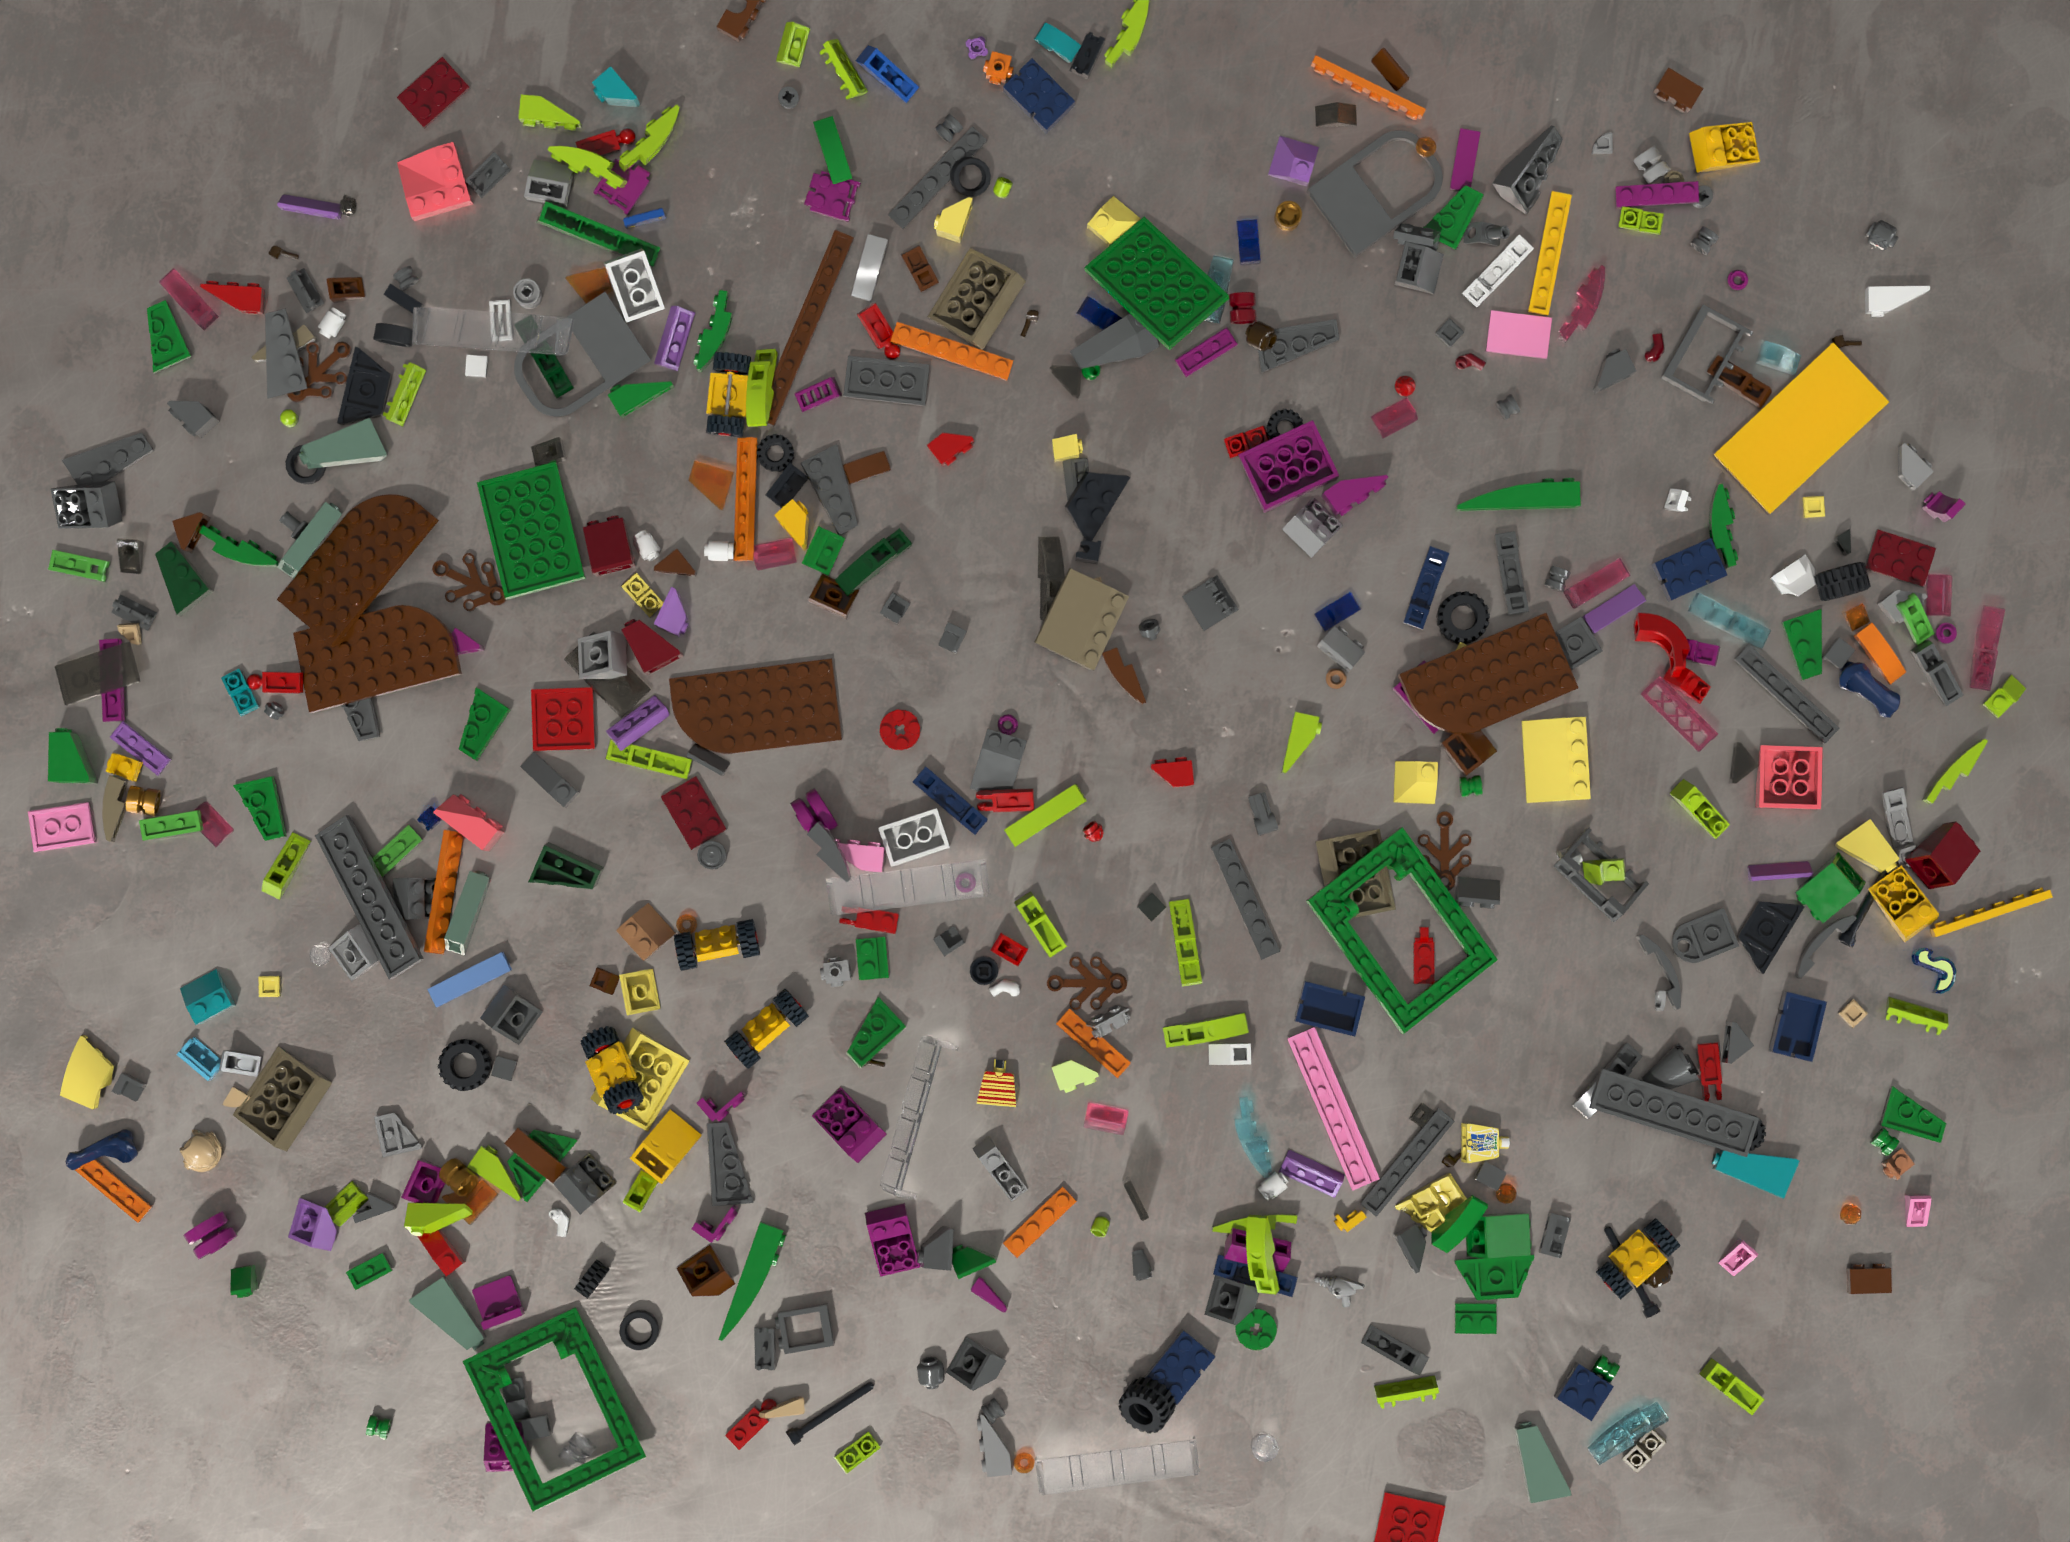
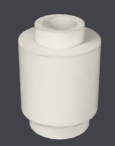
M332 307L330 311L326 312L318 325V328L321 329L319 333L328 339L331 336L336 337L345 323L346 315Z
M643 530L632 538L634 541L633 545L643 560H649L650 562L659 557L661 548L651 533Z
M709 540V544H705L704 556H708L710 561H728V559H733L734 543L724 540Z
M1275 1171L1260 1183L1261 1186L1257 1189L1268 1201L1288 1188L1286 1183L1289 1181L1282 1172L1277 1174Z

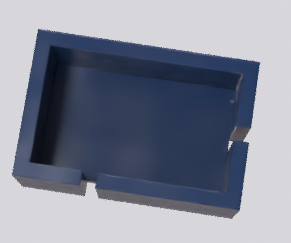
M1033 58L1019 70V76L1015 74L1003 86V92L1029 118L1033 116V112L1036 114L1033 117V122L1045 134L1075 106V100Z
M1711 538L1652 564L1658 581L1663 579L1667 581L1661 587L1668 602L1727 576V572Z
M1304 981L1299 998L1303 1000V1003H1298L1294 1021L1355 1037L1365 996L1346 992L1344 996L1341 990Z
M1783 992L1779 1010L1783 1011L1782 1014H1777L1769 1052L1813 1062L1827 1002L1790 992Z
M1182 1329L1144 1378L1149 1377L1152 1380L1159 1381L1160 1384H1164L1166 1389L1171 1391V1396L1175 1399L1174 1403L1178 1405L1202 1375L1199 1370L1205 1371L1216 1356Z

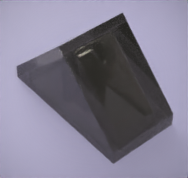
M1335 102L1315 106L1316 127L1357 126L1356 105Z
M1052 365L1049 371L1077 401L1080 398V367Z
M560 437L531 447L535 467L555 461L562 462L567 460L563 440Z
M117 539L121 573L141 574L144 542L133 539Z
M1739 742L1734 743L1729 784H1736L1759 766L1742 743Z

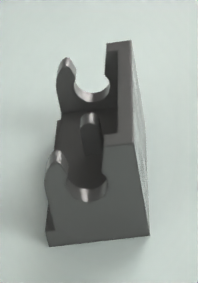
M494 152L465 181L483 198L511 169Z
M1551 1212L1548 1213L1539 1253L1557 1258L1562 1257L1563 1247L1571 1222L1570 1217Z
M754 1327L755 1369L775 1370V1327Z

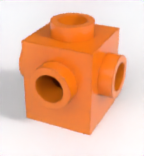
M992 51L990 60L985 61L983 72H986V78L989 79L990 83L1001 85V83L1006 84L1007 78L1011 79L1014 69L1011 66L1012 56Z

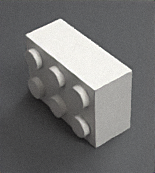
M642 248L603 262L626 323L665 309L646 254Z
M937 808L878 828L891 867L950 848Z

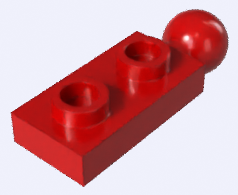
M625 128L619 135H616L615 130H610L576 141L575 143L577 148L603 156L621 150L619 143L632 144L635 141L636 135L632 129Z
M872 303L859 312L857 316L878 349L885 347V356L888 359L894 360L899 357L900 348L897 344L890 342L893 331L877 304Z
M262 672V677L259 674H251L247 678V684L252 690H258L262 687L263 693H303V672Z
M770 1398L765 1399L761 1404L760 1410L754 1406L725 1435L738 1450L769 1422L768 1418L759 1417V1412L771 1410L774 1406L776 1407V1401Z

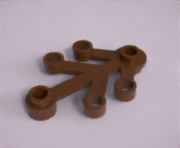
M343 341L338 342L334 346V352L317 367V354L320 348L316 343L310 342L306 347L309 353L308 376L305 378L307 386L309 387L314 382L344 385L347 382V375L345 373H323L339 358L345 359L350 356V345ZM312 345L316 346L315 352H310ZM340 346H345L344 353H339L338 349ZM300 357V360H301V362H302L301 365H302V368H303L304 365H305V362H304L303 358ZM344 375V381L338 382V376ZM323 386L320 389L307 388L300 390L299 395H294V392L287 395L292 401L301 402L307 396L329 399L333 392L330 387ZM329 389V395L323 396V390Z
M466 553L462 558L471 578L450 569L445 561L439 560L433 564L432 570L436 576H447L466 585V587L455 591H447L445 593L446 601L454 603L458 598L477 591L485 594L477 599H467L464 601L463 607L469 612L489 602L492 605L499 606L506 601L502 586H499L493 573L494 566L490 562H484L481 565V571L486 574L489 587L481 583L475 566L476 559L471 553ZM467 556H472L473 560L471 563H466L465 559ZM487 564L491 566L489 572L484 571V566ZM441 565L445 566V571L443 573H439L438 568ZM495 592H500L501 597L499 599H494L493 595ZM449 593L455 594V598L453 600L448 599ZM469 601L473 602V607L471 609H467L466 604Z
M1444 811L1436 817V822L1440 826V850L1430 841V837L1426 834L1420 835L1417 842L1440 862L1441 871L1430 862L1429 856L1423 855L1427 858L1429 865L1440 880L1444 877L1448 879V884L1445 887L1450 891L1455 885V877L1464 867H1468L1472 860L1469 855H1462L1459 858V863L1450 871L1449 862L1465 846L1470 845L1471 837L1468 834L1461 835L1458 842L1449 850V826L1453 823V816L1449 812ZM1442 816L1448 818L1446 824L1441 823L1440 819ZM1466 836L1469 842L1463 844L1461 842L1462 837ZM1421 837H1426L1428 842L1422 844L1420 842ZM1463 857L1469 859L1467 865L1462 864L1461 860Z
M1075 956L1070 959L1069 964L1072 968L1077 969L1086 979H1062L1058 975H1052L1047 980L1048 988L1054 992L1059 991L1062 987H1086L1076 998L1070 1000L1069 1005L1073 1010L1080 1009L1082 1003L1098 987L1107 988L1098 998H1093L1090 1001V1006L1094 1010H1099L1102 1007V1003L1112 993H1121L1127 987L1126 978L1120 973L1113 974L1102 963L1100 957H1093L1090 960V965L1092 968L1098 969L1106 979H1097L1082 964L1081 959ZM1078 959L1080 961L1079 966L1074 967L1072 960ZM1094 959L1100 960L1098 967L1093 966L1092 961ZM1053 979H1057L1059 981V985L1057 987H1053L1051 985V981ZM1115 979L1120 980L1121 985L1119 987L1113 986ZM1078 1000L1080 1003L1079 1007L1074 1008L1072 1001ZM1094 1000L1100 1001L1098 1008L1092 1006Z

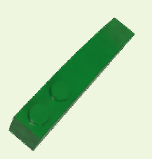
M546 201L543 203L536 221L551 229L621 256L642 248L646 254L649 266L652 267L660 250L658 246Z
M1548 478L1542 479V482L1503 488L1463 502L1456 506V511L1579 508L1581 506L1580 481H1575V478H1563L1562 482H1554V479Z
M762 1221L760 1222L718 1340L723 1341L738 1324L762 1288L771 1266H776L779 1254H776L778 1246L782 1247L786 1235L783 1234L784 1229Z

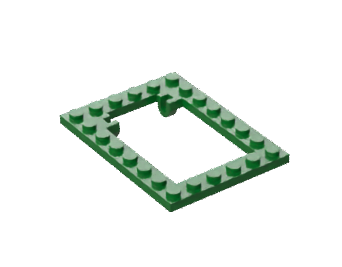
M1403 827L1392 833L1306 900L1401 1034H1405L1498 960ZM1385 866L1397 873L1394 876L1397 881H1401L1408 874L1412 877L1468 955L1409 1003H1406L1348 922L1359 913V908L1347 896Z
M576 1307L462 1361L532 1512L646 1458ZM553 1342L561 1360L572 1354L575 1355L618 1448L542 1483L499 1389L512 1383L504 1366L505 1364Z

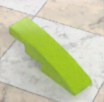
M612 739L609 741L605 757L607 760L684 779L688 777L692 761L689 758L632 744L620 751Z
M1979 740L1949 764L1932 784L1923 801L1933 804L1942 788L1946 791L1951 790L1959 775L1967 777L1988 740Z
M1074 784L1004 829V831L1016 847L1087 800L1077 784Z
M1189 899L1169 902L1182 987L1202 984Z
M1261 1214V1216H1268L1271 1230H1275L1276 1222L1297 1224L1296 1214ZM1247 1217L1232 1219L1212 1226V1232L1230 1233L1232 1228L1246 1231Z

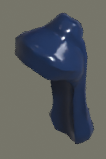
M1847 661L1839 669V686L1841 689L1861 694L1877 708L1879 715L1882 717L1891 718L1894 712L1898 710L1901 701L1900 695L1874 678L1865 663Z
M122 1129L81 1149V1151L69 1152L65 1160L66 1166L71 1170H76L80 1166L104 1155L116 1158L122 1163L131 1162L138 1156V1151L132 1142V1132Z

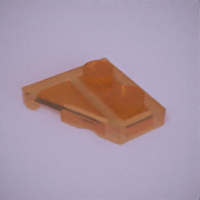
M605 267L565 277L586 304L603 292H606L608 295L613 291Z
M694 461L689 481L716 507L723 511L734 472Z
M482 1180L477 1182L475 1188L466 1196L461 1197L453 1192L443 1195L442 1199L447 1204H466L472 1209V1215L463 1218L469 1225H472L499 1194L486 1181Z

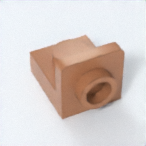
M1900 1148L1882 1162V1165L1885 1167L1882 1170L1889 1179L1893 1177L1895 1180H1898L1903 1173L1915 1164L1906 1152Z

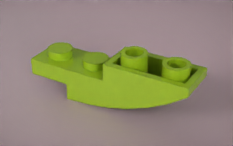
M1133 0L1135 4L1131 10L1127 8L1121 17L1123 19L1122 26L1127 30L1122 29L1116 38L1118 42L1115 47L1110 46L1104 55L1106 57L1105 64L1109 67H1113L1123 52L1130 56L1136 48L1145 27L1149 0Z
M675 105L673 108L671 106L666 108L658 120L652 119L646 125L645 136L647 139L645 137L641 138L635 144L636 147L632 151L628 149L620 156L619 167L623 172L638 160L646 165L663 148L676 124L680 108L678 105Z
M549 146L547 149L552 153V158L558 162L565 161L569 164L568 168L577 174L579 171L586 173L588 168H590L589 172L598 178L603 176L607 179L606 183L615 189L617 187L624 188L628 182L611 170L615 164L613 161L597 153L568 146Z
M776 349L756 350L754 362H750L746 393V420L748 427L768 425L774 395L772 382L778 357Z
M1245 1012L1163 1027L1166 1048L1194 1045L1249 1033Z
M1249 1214L1246 1229V1251L1250 1280L1255 1281L1258 1293L1276 1295L1279 1291V1285L1272 1258L1275 1247L1268 1216Z

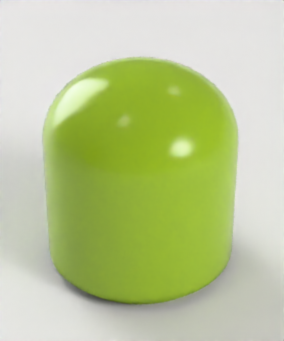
M998 177L993 188L994 194L1000 198L1007 197L1013 184L1012 181L1004 177Z
M286 409L280 415V420L286 427L297 425L298 415L293 410Z
M1103 1216L1096 1217L1090 1229L1091 1233L1097 1237H1105L1110 1226L1109 1220Z

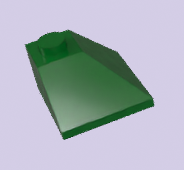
M961 1244L952 1249V1265L958 1279L997 1262L994 1255L971 1246L964 1247Z

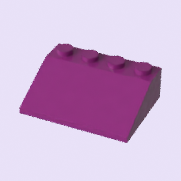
M1313 420L1238 455L1263 513L1339 478L1335 465Z

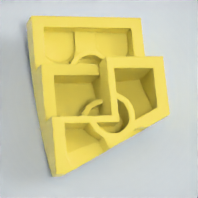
M81 1035L68 1062L60 1096L93 1110L98 1108L101 1089L111 1085L114 1065L103 1056L98 1048L94 1049L87 1041L88 1037L86 1035Z
M1448 1173L1398 1202L1395 1208L1404 1211L1411 1216L1413 1221L1422 1224L1425 1229L1432 1232L1445 1222L1446 1214L1467 1200L1451 1173Z

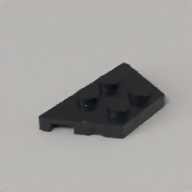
M358 347L354 349L337 424L340 425L382 415L392 375Z
M1085 472L1065 505L1068 514L1073 518V523L1082 534L1083 541H1092L1131 477L1127 475Z
M1758 901L1737 937L1761 974L1765 973L1804 909L1803 905Z

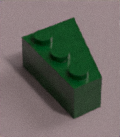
M171 541L155 553L176 615L183 616L213 592L176 543Z
M548 842L544 845L528 882L593 889L596 887L604 867Z

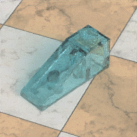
M1213 256L1208 276L1228 293L1234 261L1230 258ZM1225 303L1204 321L1220 324Z

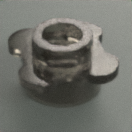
M347 195L343 196V199L340 201V210L343 215L349 217L350 214H355V198Z

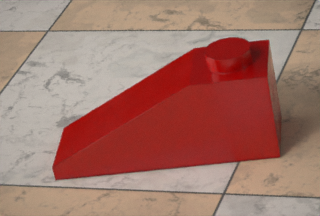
M440 1229L433 1233H423L422 1236H417L445 1276L450 1275L465 1263L464 1259Z

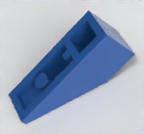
M868 45L856 59V62L870 75L906 103L919 88L917 84L875 47Z

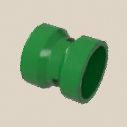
M1475 775L1472 779L1459 777L1461 797H1468L1472 793L1476 796L1483 794L1480 775Z
M1884 1127L1870 1141L1873 1146L1879 1147L1885 1156H1888L1900 1142L1896 1137H1891L1889 1131Z
M1602 1354L1594 1364L1591 1372L1596 1375L1601 1374L1603 1379L1610 1383L1616 1376L1620 1365L1615 1362H1608V1357Z
M370 1415L366 1435H378L382 1439H387L391 1427V1419H379L375 1415Z

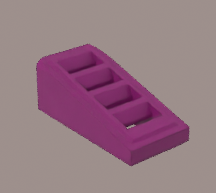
M830 377L794 393L802 412L842 396L835 377ZM827 384H829L832 390V395H830ZM820 387H822V390L825 394V398H823L820 393ZM813 390H814L815 395H816L817 400H818V401H816V402H815V400H814V398H813V395H812V393H811V391H813ZM803 394H807L810 402L809 405H807Z
M979 1276L971 1287V1292L1001 1312H1006L1007 1307L984 1279Z

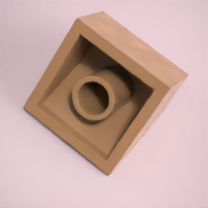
M649 903L616 930L643 961H646L676 934Z

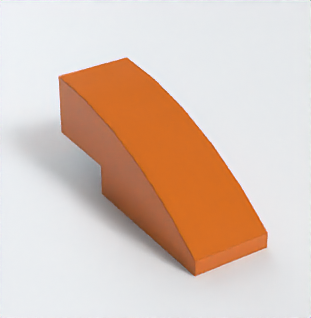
M1873 622L1854 635V638L1865 650L1864 653L1889 685L1906 673L1900 660Z

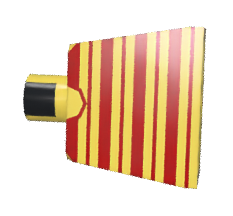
M994 1059L993 1071L984 1072L977 1104L1016 1107L1014 1073L1006 1072V1060Z

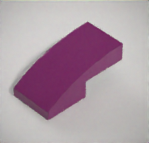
M1687 639L1690 647L1686 658L1687 661L1716 667L1720 646Z

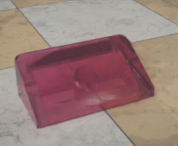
M1405 398L1371 416V419L1381 437L1385 438L1417 421L1418 417L1409 400Z
M792 538L754 545L753 556L757 570L797 562Z
M1928 574L1927 616H1951V575Z
M205 801L195 809L200 810L204 830L200 832L215 847H218L234 831L208 802Z
M1088 1103L1083 1127L1124 1135L1128 1110Z

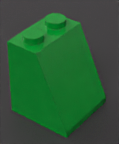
M55 728V732H49L48 782L98 784V779L79 735L72 733V729Z
M1837 852L1812 877H1809L1800 885L1795 893L1797 894V899L1803 905L1806 904L1810 908L1812 916L1824 923L1859 895L1866 882L1845 858Z
M1483 1214L1475 1227L1466 1236L1467 1257L1499 1258L1531 1255V1222L1529 1214Z

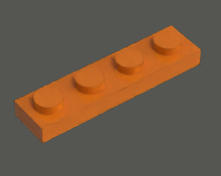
M1069 1008L1056 1025L1118 1078L1131 1062L1104 1038H1094L1092 1035L1093 1029L1086 1026L1087 1023Z
M95 1159L75 1170L137 1223H140L151 1210L152 1206L98 1160Z
M1062 1186L1003 1244L1018 1258L1077 1201Z

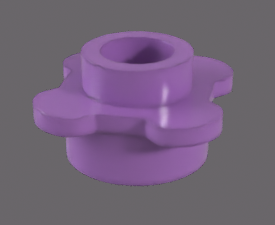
M980 36L966 41V46L969 49L968 56L971 59L988 54V49L985 48L984 37Z

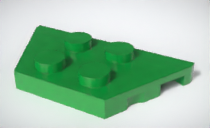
M535 1129L529 1134L532 1139L541 1144L560 1162L578 1141L575 1138ZM514 1153L507 1162L522 1192L524 1201L528 1202L545 1182L546 1178Z
M1534 1254L1499 1258L1454 1260L1476 1300L1518 1298L1535 1257Z

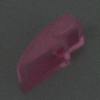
M174 268L159 281L203 330L219 317Z
M1619 558L1568 588L1563 593L1572 608L1575 609L1631 575Z

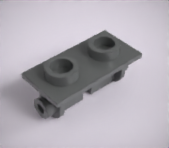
M305 268L299 271H292L291 275L286 278L306 314L324 304Z
M121 594L112 605L114 608L111 613L131 623H139V626L147 631L157 615V612Z

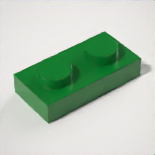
M383 1252L347 1271L346 1274L354 1289L357 1290L393 1271Z

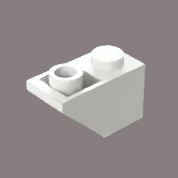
M1251 1043L1208 1044L1209 1065L1251 1064Z

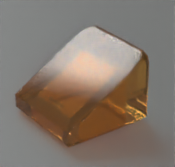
M1863 603L1842 613L1851 631L1870 623Z

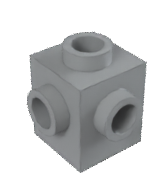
M839 957L829 958L827 963L823 964L824 968H820L821 979L826 980V984L831 983V987L843 986V981L851 980L848 960L840 961ZM834 968L838 969L839 974L837 976H834L832 974V970Z

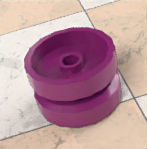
M815 788L806 793V799L810 804L809 807L801 798H797L790 803L796 813L795 816L807 832L819 821L829 831L838 826L835 818Z
M223 1211L210 1217L183 1235L188 1244H194L202 1240V1243L193 1249L198 1260L208 1254L217 1252L238 1236L233 1227H227L219 1231V1228L228 1221Z

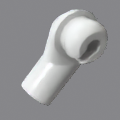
M1006 979L988 988L993 997L1003 991L1010 993L1011 996H1017L1020 993L1019 985L1014 981Z
M558 1207L552 1208L549 1211V1217L553 1218L558 1224L556 1236L566 1237L569 1218L562 1209Z

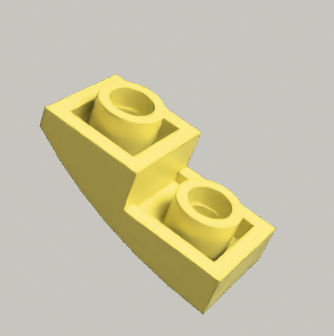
M636 572L621 585L649 618L664 603Z

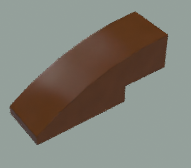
M1718 355L1707 370V373L1713 378L1724 358ZM1729 362L1734 366L1733 370L1724 367L1718 380L1724 383V386L1761 409L1772 393L1771 388L1755 379L1752 374Z
M1118 648L1103 652L1102 657L1107 668L1122 689L1141 705L1145 704L1146 700L1133 665H1123Z
M520 1127L504 1143L552 1183L567 1168Z

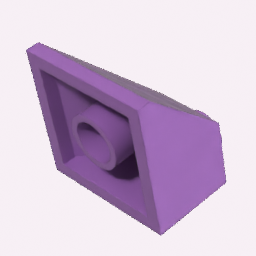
M1280 136L1268 175L1307 187L1319 147Z
M671 587L654 625L680 637V634H685L689 623H687L688 618L679 592Z
M299 1198L288 1238L312 1248L331 1251L337 1231L327 1209L306 1199Z

